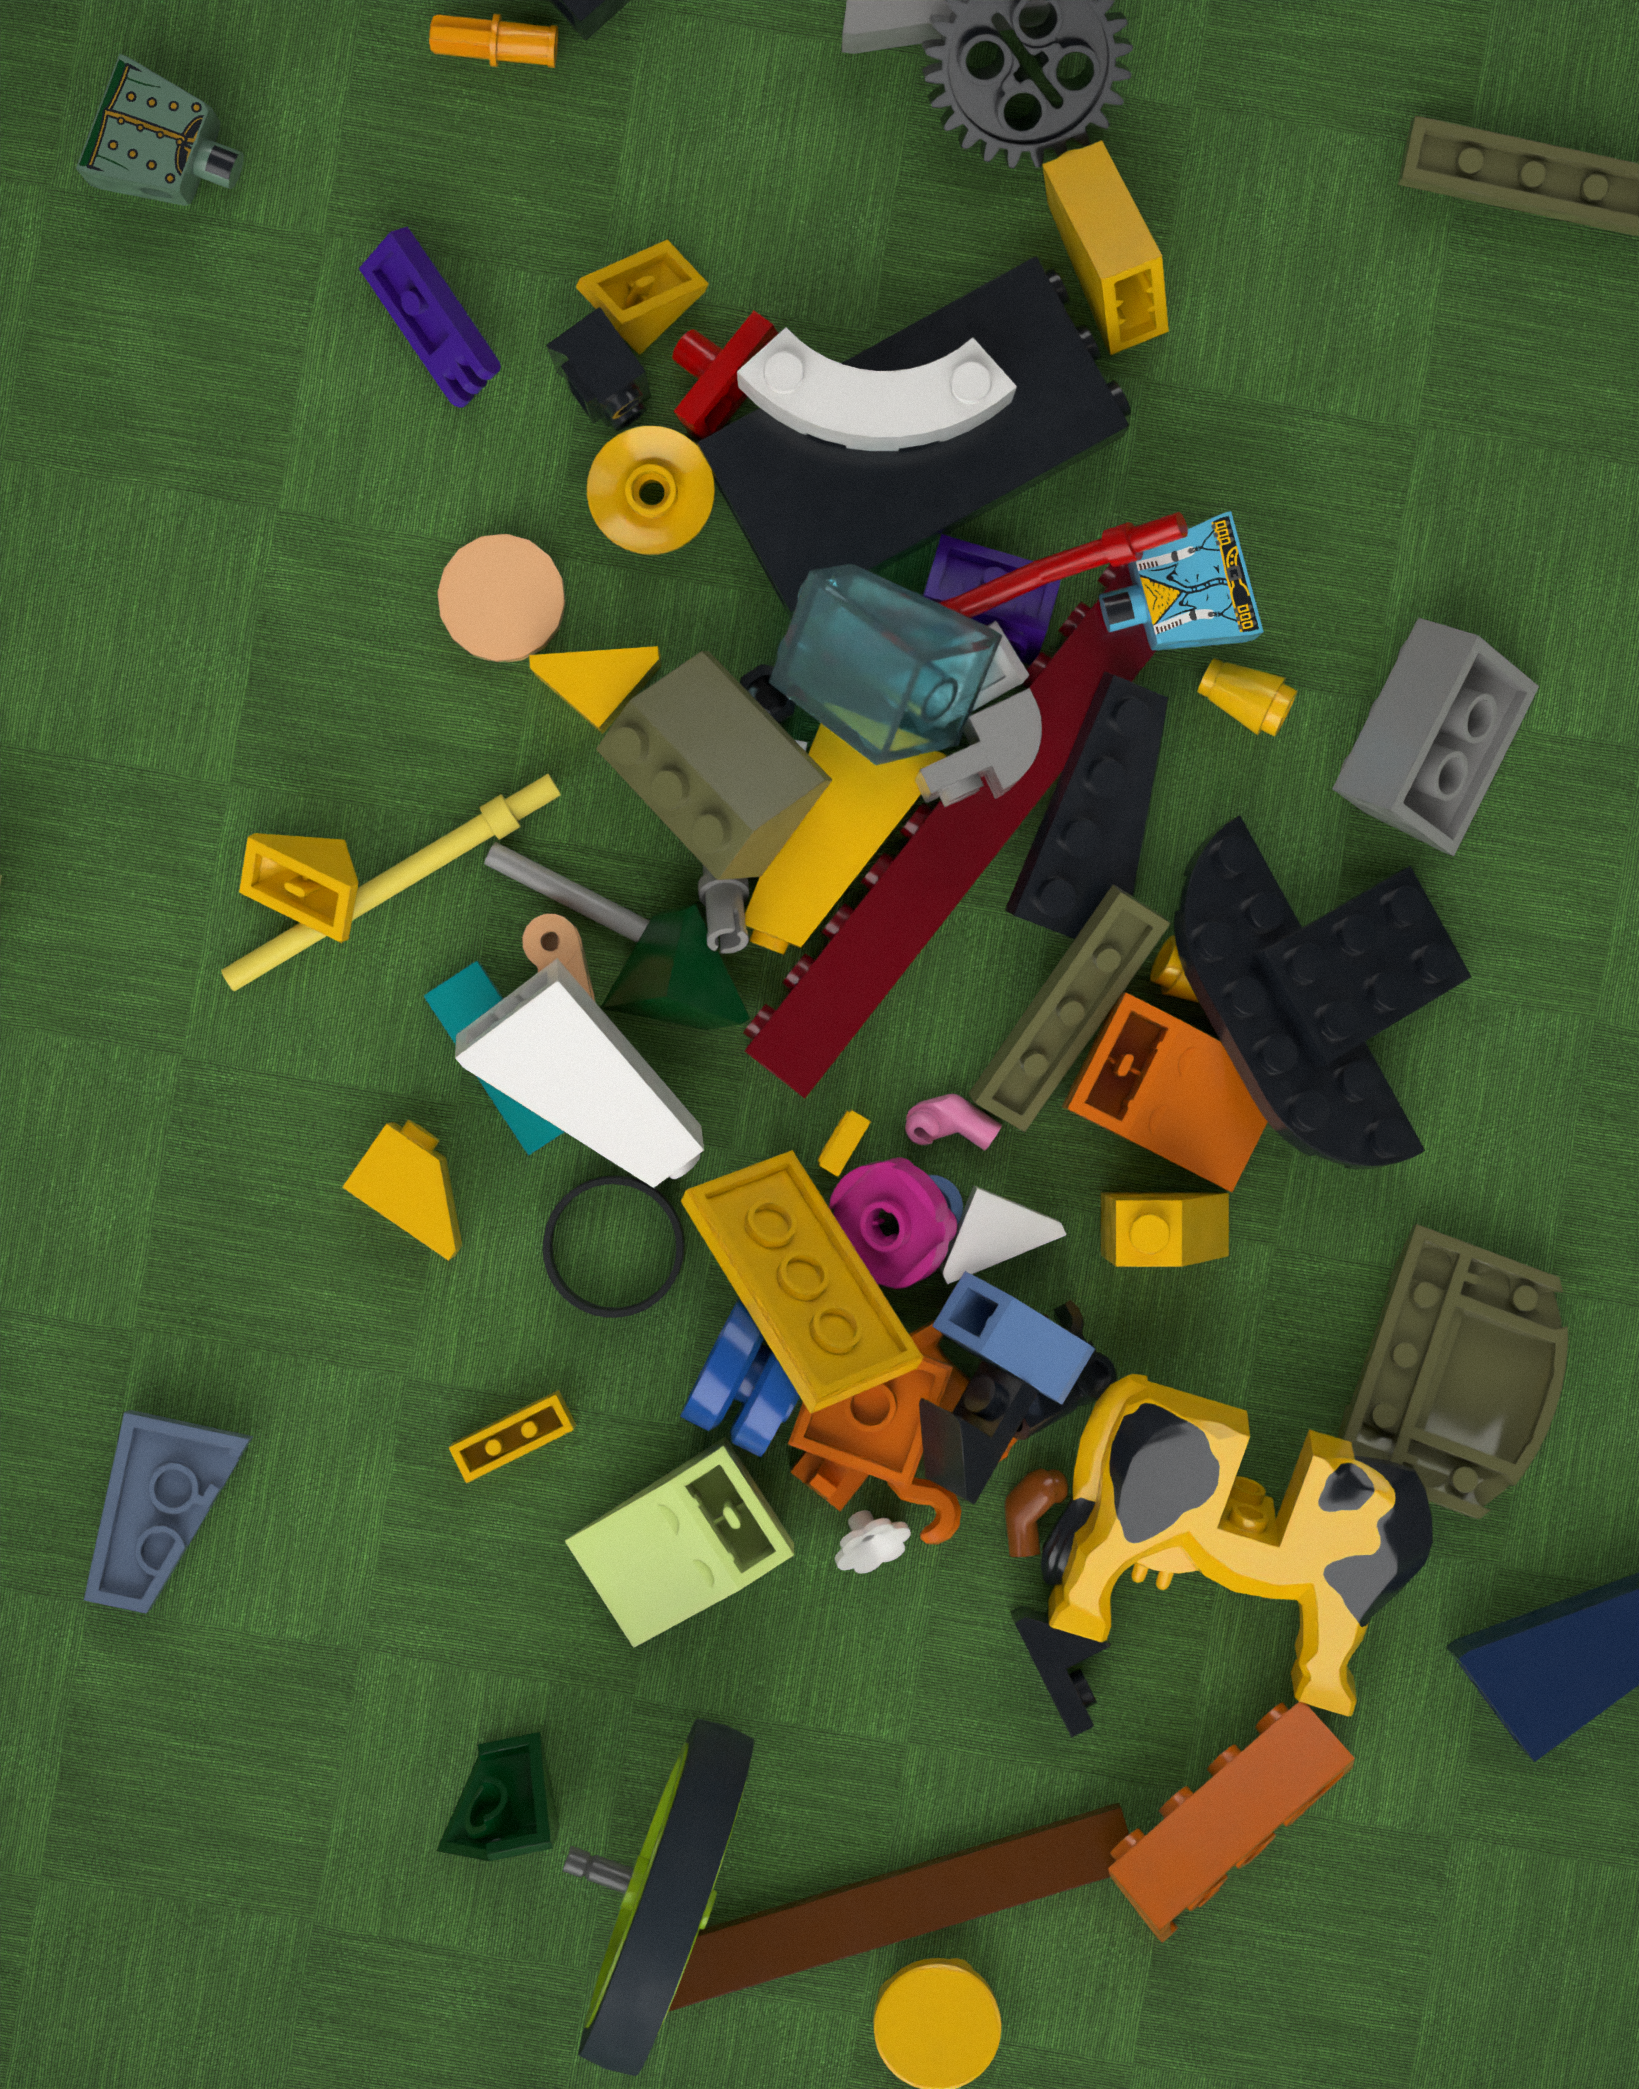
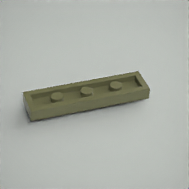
M1416 115L1410 123L1397 185L1639 236V163Z
M1113 884L968 1093L974 1103L1025 1132L1171 923L1163 915Z

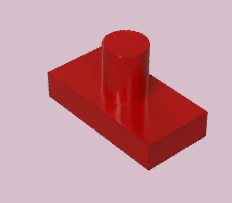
M753 310L723 349L695 329L685 333L674 348L672 354L673 361L698 379L675 408L674 413L687 432L699 441L721 430L748 397L738 387L737 371L778 335L774 325Z

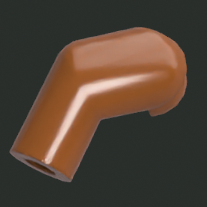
M1042 1468L1027 1473L1008 1493L1004 1507L1009 1556L1028 1557L1041 1553L1037 1520L1054 1503H1062L1069 1491L1068 1481L1061 1471L1056 1469L1045 1470Z

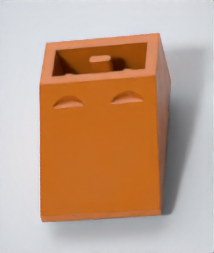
M1122 993L1109 1011L1061 1106L1229 1192H1233L1268 1123L1253 1101L1220 1041L1128 993Z

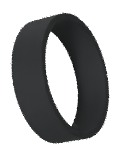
M614 1175L589 1180L562 1198L548 1219L542 1248L548 1276L564 1299L586 1313L600 1317L618 1318L631 1316L648 1309L669 1291L680 1271L685 1243L680 1219L671 1203L662 1193L641 1180ZM618 1184L630 1186L646 1193L664 1209L673 1226L676 1238V1257L672 1272L656 1293L640 1303L616 1308L593 1304L574 1293L564 1282L557 1270L552 1247L557 1220L564 1208L574 1197L596 1186Z

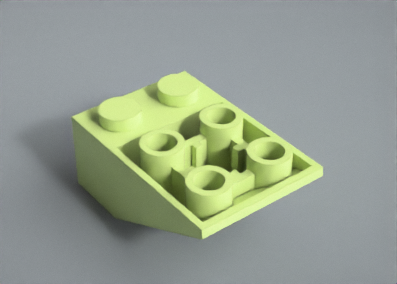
M726 1437L565 1539L567 1546L633 1648L738 1592L794 1556L793 1540Z

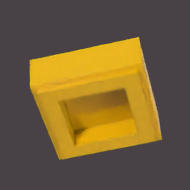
M852 1109L846 1110L817 1158L819 1166L838 1177L871 1121Z

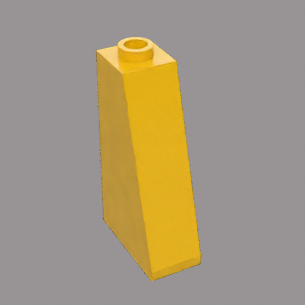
M826 708L808 755L830 776L832 781L763 875L759 877L745 912L746 927L753 930L749 941L782 955H785L789 944L801 949L922 795L915 781L919 770L946 758L947 755Z

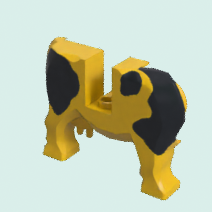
M1130 1374L1111 1384L1096 1401L1081 1435L1074 1468L1073 1496L1043 1544L1041 1556L1043 1580L1049 1585H1055L1048 1600V1624L1052 1628L1098 1642L1106 1641L1111 1628L1112 1589L1119 1576L1133 1564L1131 1577L1136 1583L1143 1582L1148 1569L1159 1571L1156 1578V1586L1160 1590H1165L1169 1587L1174 1573L1199 1571L1204 1576L1237 1593L1271 1599L1297 1600L1300 1609V1629L1294 1645L1297 1659L1291 1670L1294 1696L1299 1702L1344 1716H1352L1357 1698L1354 1676L1347 1664L1352 1654L1363 1641L1371 1617L1393 1599L1426 1564L1433 1543L1432 1515L1427 1492L1415 1469L1389 1460L1356 1456L1353 1453L1352 1442L1309 1429L1276 1518L1273 1498L1265 1496V1488L1254 1480L1236 1476L1250 1439L1246 1410L1148 1381V1376Z

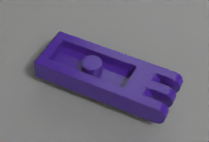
M408 226L391 231L359 267V270L449 402L458 408H464L474 398V394H478L486 386L487 380H491L500 371L501 364Z

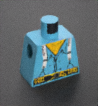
M1231 511L1222 513L1188 529V535L1185 538L1144 551L1142 559L1128 564L1133 586L1099 595L1101 611L1108 632L1143 623L1151 650L1243 643L1255 640L1264 632Z

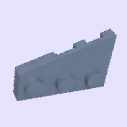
M134 1410L124 1412L84 1600L145 1614L148 1613L254 1436Z

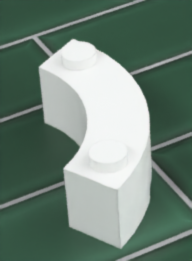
M785 328L737 371L738 387L757 406L779 422L801 434L806 435L807 433L822 440L846 445V448L866 451H899V448L920 446L952 439L974 429L995 416L1012 402L1017 388L974 338H971L963 346L947 356L926 365L897 371H873L858 369L828 359L809 348Z

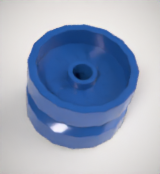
M738 1298L686 1400L680 1417L710 1431L721 1423L733 1399L742 1402L730 1430L731 1441L733 1444L761 1457L772 1441L781 1422L785 1423L789 1418L800 1396L771 1348L762 1344L763 1335L741 1299Z

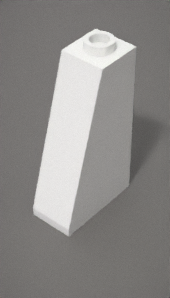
M558 958L456 1035L455 1059L463 1068L653 1188L668 1177L677 1179L686 1174L696 1165L700 1159V1153L704 1151L702 1128L698 1121Z

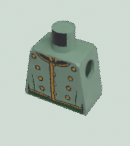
M119 54L76 170L90 186L98 189L187 206L193 201L201 178L232 189L239 179L244 154L241 151L215 142L220 131L221 122L209 105L131 58Z

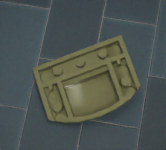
M1415 1224L1408 1235L1388 1281L1387 1287H1389V1291L1350 1405L1345 1407L1338 1438L1352 1442L1353 1453L1356 1456L1389 1460L1415 1469L1426 1488L1429 1502L1474 1519H1480L1490 1511V1509L1483 1506L1501 1494L1509 1485L1515 1486L1525 1474L1537 1455L1556 1412L1566 1369L1568 1326L1561 1327V1317L1554 1292L1562 1293L1563 1289L1560 1277Z

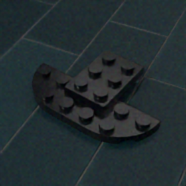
M1239 815L1229 820L1202 842L1188 862L1183 873L1186 876V880L1182 890L1180 910L1174 912L1176 946L1184 974L1253 1101L1272 1128L1296 1149L1308 1156L1317 1155L1328 1161L1345 1165V1168L1374 1169L1396 1164L1425 1152L1423 1145L1365 1042L1472 977L1413 869L1409 866L1392 874L1302 927L1241 816Z

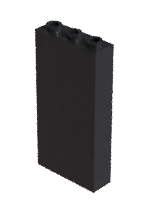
M1037 256L841 363L858 369L873 371L911 369L941 359L959 349L971 338H974L1017 386L1012 402L995 416L974 429L947 441H936L920 446L899 448V451H866L846 448V445L822 440L807 433L806 435L801 434L759 408L697 442L699 450L712 470L715 484L790 620L936 541L941 537V534L947 535L1123 438L1130 426L1125 418L1131 415L1128 400L1115 380L1106 384L1095 364V361L1100 359L1101 355L1093 336L1084 324L1075 327L1064 305L1070 302V299L1060 276L1053 268L1044 271Z

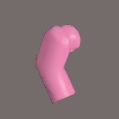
M947 1094L920 1101L911 1108L906 1116L905 1132L908 1138L918 1145H929L935 1139L959 1133L985 1151L1000 1131L1002 1124L961 1096Z

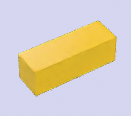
M557 1390L453 1442L449 1446V1450L465 1482L468 1483L573 1431L576 1423L560 1391Z

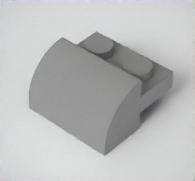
M1030 688L969 716L962 730L970 746L919 770L915 781L925 803L940 797L944 807L959 802L980 791L979 788L984 786L980 779L985 776L996 799L1009 791L1020 780L1035 760L1042 736L1041 715Z

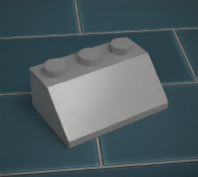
M1418 617L1408 639L1399 651L1398 659L1379 697L1372 704L1369 717L1350 754L1345 758L1340 774L1332 789L1364 813L1446 854L1454 856L1539 686L1479 635Z

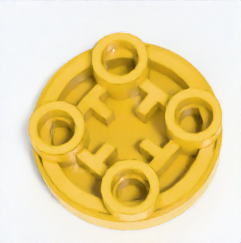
M929 1958L913 1962L896 1972L879 1989L873 2018L876 2046L886 2066L905 2083L919 2089H956L980 2076L993 2060L1001 2038V2017L998 2003L985 1979L965 1960L959 1958Z

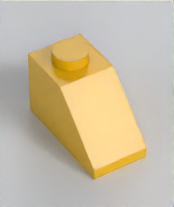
M407 1120L403 1127L395 1122L387 1123L342 1188L449 1261L461 1249L462 1241L447 1159L434 1150L439 1143V1139L411 1120Z

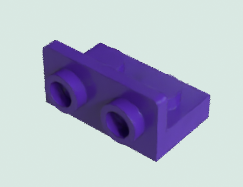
M941 534L920 608L961 595L1033 561ZM1061 579L1045 584L968 620L926 634L931 635L940 642L954 644L997 621L1020 661L1032 664L1039 655L1046 636Z

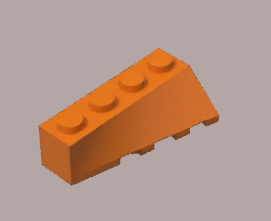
M1283 1702L1274 1707L1256 1724L1255 1729L1260 1734L1258 1738L1243 1751L1236 1744L1226 1749L1208 1766L1207 1771L1213 1776L1195 1793L1188 1786L1182 1788L1159 1809V1813L1164 1817L1163 1821L1147 1835H1144L1139 1828L1134 1830L1111 1851L1110 1854L1116 1862L1108 1868L1110 1877L1161 1943L1178 1929V1926L1172 1921L1186 1908L1192 1911L1208 1902L1220 1891L1219 1888L1228 1879L1226 1873L1231 1868L1236 1866L1240 1869L1244 1865L1249 1864L1276 1837L1273 1831L1282 1823L1286 1827L1291 1825L1353 1768L1355 1760L1353 1755L1307 1704L1298 1702L1290 1710Z

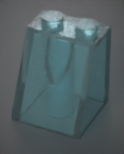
M852 563L809 571L807 579L799 589L798 603L787 634L778 646V658L769 683L875 765L959 745L963 735L962 728L972 713L1002 635L982 623Z

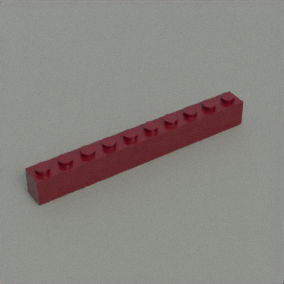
M1109 564L1097 580L1106 588L1104 593L1133 586L1128 564L1117 568ZM1099 599L1092 608L1082 601L1077 605L1058 630L1067 640L1052 659L1041 651L1027 669L1029 676L1022 683L1027 689H1031L1038 705L1042 722L1041 743L1030 768L1009 791L996 799L985 776L980 779L984 786L979 788L980 791L950 806L944 807L942 801H940L933 810L923 802L900 831L909 841L898 856L892 859L884 852L861 881L870 891L858 907L854 910L844 903L821 933L831 941L818 958L814 960L805 953L782 983L792 990L777 1010H774L766 1003L744 1030L743 1034L752 1040L744 1052L804 1099L808 1096L1062 772L1104 671L1132 682L1157 651L1151 650L1143 623L1108 632Z

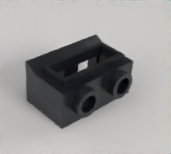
M600 307L546 345L556 373L565 378L568 389L593 424L602 419L607 428L612 425L616 431H620L631 425L646 412L647 408L644 402L651 398L646 371Z

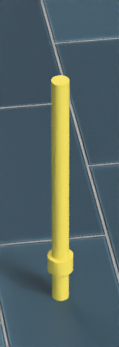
M549 774L544 775L506 799L500 794L480 806L479 808L482 813L358 887L352 921L494 835L500 840L520 828L519 820L561 796ZM298 923L223 968L221 972L230 988L236 991L325 938L326 935L302 923Z

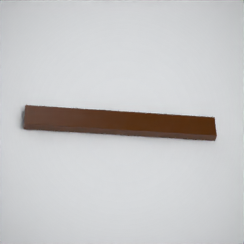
M1120 1803L1111 1804L707 1927L704 1930L701 1929L698 1932L669 2011L1109 1878L1108 1868L1116 1862L1110 1853L1129 1835Z

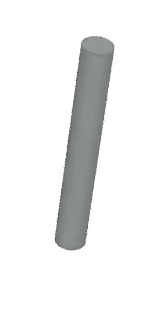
M497 842L492 845L484 864L635 942H638L650 921Z

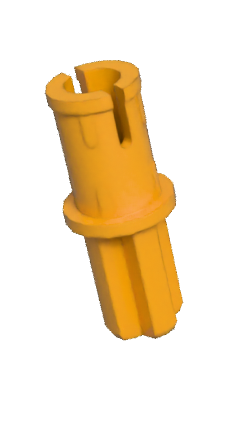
M438 14L433 16L430 24L429 44L431 51L435 54L490 60L491 67H497L499 61L548 65V67L555 68L558 50V26H541L502 21L501 14H493L492 20Z

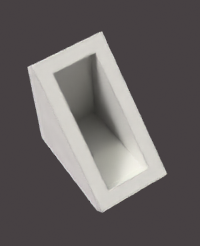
M973 1186L961 1219L957 1224L956 1235L950 1241L947 1254L940 1265V1270L944 1280L949 1284L959 1280L965 1271L974 1274L1061 1238L1066 1233L1062 1223L1058 1220Z

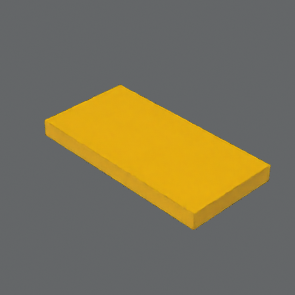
M793 1150L685 1191L681 1203L810 1414L917 1369L924 1357Z

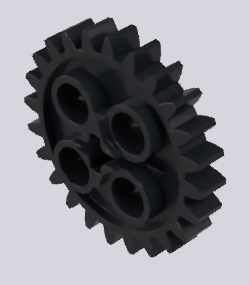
M946 0L952 10L950 16L931 14L929 18L932 26L942 34L941 39L926 40L922 44L925 54L939 60V62L923 68L922 75L925 82L942 84L928 95V99L932 108L950 106L940 118L943 128L949 131L964 124L958 137L962 148L966 150L979 139H982L980 153L983 160L989 162L996 155L999 148L1004 149L1005 160L1009 168H1015L1022 151H1028L1035 167L1039 168L1042 166L1044 149L1053 147L1059 157L1067 152L1066 141L1072 137L1084 147L1091 145L1085 127L1092 122L1099 127L1108 128L1110 124L1101 110L1103 104L1122 105L1124 102L1120 93L1112 86V82L1131 79L1132 75L1129 68L1116 61V58L1133 51V45L1128 38L1113 36L1128 24L1127 19L1122 12L1105 14L1115 0H1045L1050 2V11L1046 20L1036 27H1025L1019 24V15L1022 8L1032 0ZM1000 13L1004 16L1027 51L1035 56L1043 73L1062 97L1059 105L1053 106L1050 104L1027 69L1019 64L1011 47L991 22L994 14ZM980 41L996 43L998 45V52L991 64L983 68H974L966 64L967 54L973 45ZM1071 52L1086 54L1087 62L1079 75L1067 79L1056 75L1058 63L1065 55ZM1018 93H1029L1035 96L1033 108L1026 116L1012 119L1004 115L1005 105L1012 96Z

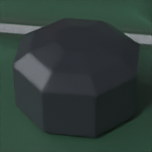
M761 664L741 677L740 684L779 724L794 716L799 689L786 669Z

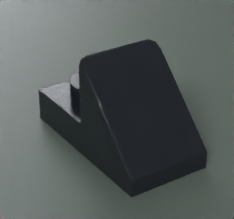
M982 1360L952 1413L921 1397L919 1412L925 1477L975 1505L1039 1390L1024 1380Z
M1024 1606L1011 1610L1010 1613L1071 1738L1094 1727L1087 1708L1096 1704L1097 1700L1081 1668L1071 1673L1068 1672L1067 1668L1110 1647L1109 1639L1107 1638L1104 1642H1098L1052 1628L1048 1624V1614Z

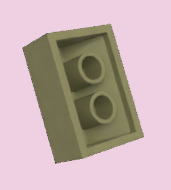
M709 651L699 652L632 698L596 748L604 759L717 880L761 877L832 781L830 776Z

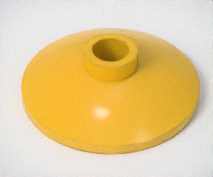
M662 426L635 427L612 438L595 457L587 479L588 505L599 529L619 547L643 555H659L672 552L689 543L707 523L714 504L715 483L712 470L698 446L685 435ZM649 483H657L664 488V497L656 505H648L641 500V491Z

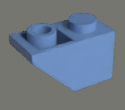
M966 1271L932 1327L965 1351L1024 1380L1039 1390L1040 1393L1060 1404H1063L1095 1350L1090 1344L1018 1299Z

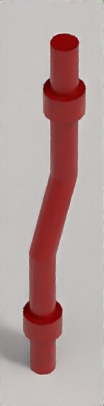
M1176 512L1138 526H1134L1131 522H1126L1103 531L1102 538L1035 560L961 595L899 616L891 611L866 620L865 627L826 640L824 643L825 654L832 664H836L872 651L880 656L901 649L905 646L908 639L968 620L1045 584L1108 563L1117 568L1142 559L1144 551L1187 537L1188 528L1186 521L1180 512Z

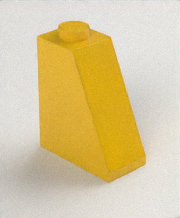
M1101 140L1081 149L1069 150L1057 159L1042 164L1048 206L1109 354L1113 355L1169 332L1162 254L1103 141Z
M1101 1192V1256L1116 1267H1182L1228 1257L1229 1193Z

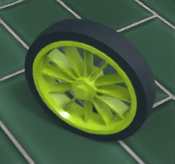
M698 1718L695 1720L674 1763L641 1852L637 1856L633 1868L599 1855L592 1856L590 1852L572 1845L567 1855L563 1872L579 1878L585 1876L587 1881L623 1893L620 1904L621 1908L587 2011L578 2056L604 2069L633 2076L639 2074L670 2009L700 1929H705L717 1895V1891L713 1889L735 1824L754 1747L753 1738L727 1725Z

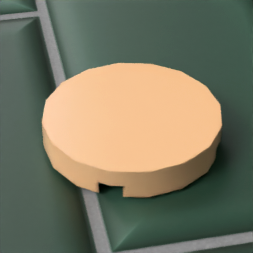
M509 534L481 536L461 547L445 566L437 592L440 617L452 639L474 657L494 662L522 661L528 658L529 655L544 649L560 629L566 604L564 582L551 557L530 540Z

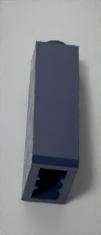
M1639 1572L1460 1637L1446 1646L1518 1746L1534 1762L1639 1685Z

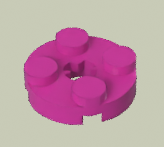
M902 1157L871 1162L852 1170L840 1180L830 1198L829 1209L835 1208L834 1217L877 1285L882 1284L898 1289L924 1280L941 1265L947 1254L949 1241L955 1237L957 1232L956 1217L947 1207L946 1200L939 1187L924 1171L914 1166L908 1159ZM882 1208L887 1213L892 1212L899 1223V1235L894 1233L886 1237L879 1227V1224L885 1222L884 1219L879 1218Z

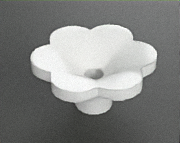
M867 1510L853 1514L848 1520L852 1532L848 1533L840 1541L841 1550L835 1556L836 1565L840 1570L854 1568L855 1572L862 1574L875 1570L882 1562H889L898 1558L905 1551L903 1542L911 1535L908 1525L905 1522L892 1523L888 1518L874 1520L871 1512Z

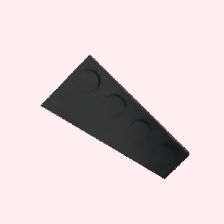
M1104 671L1005 911L1021 919L1076 939L1113 884L1133 896L1168 697Z

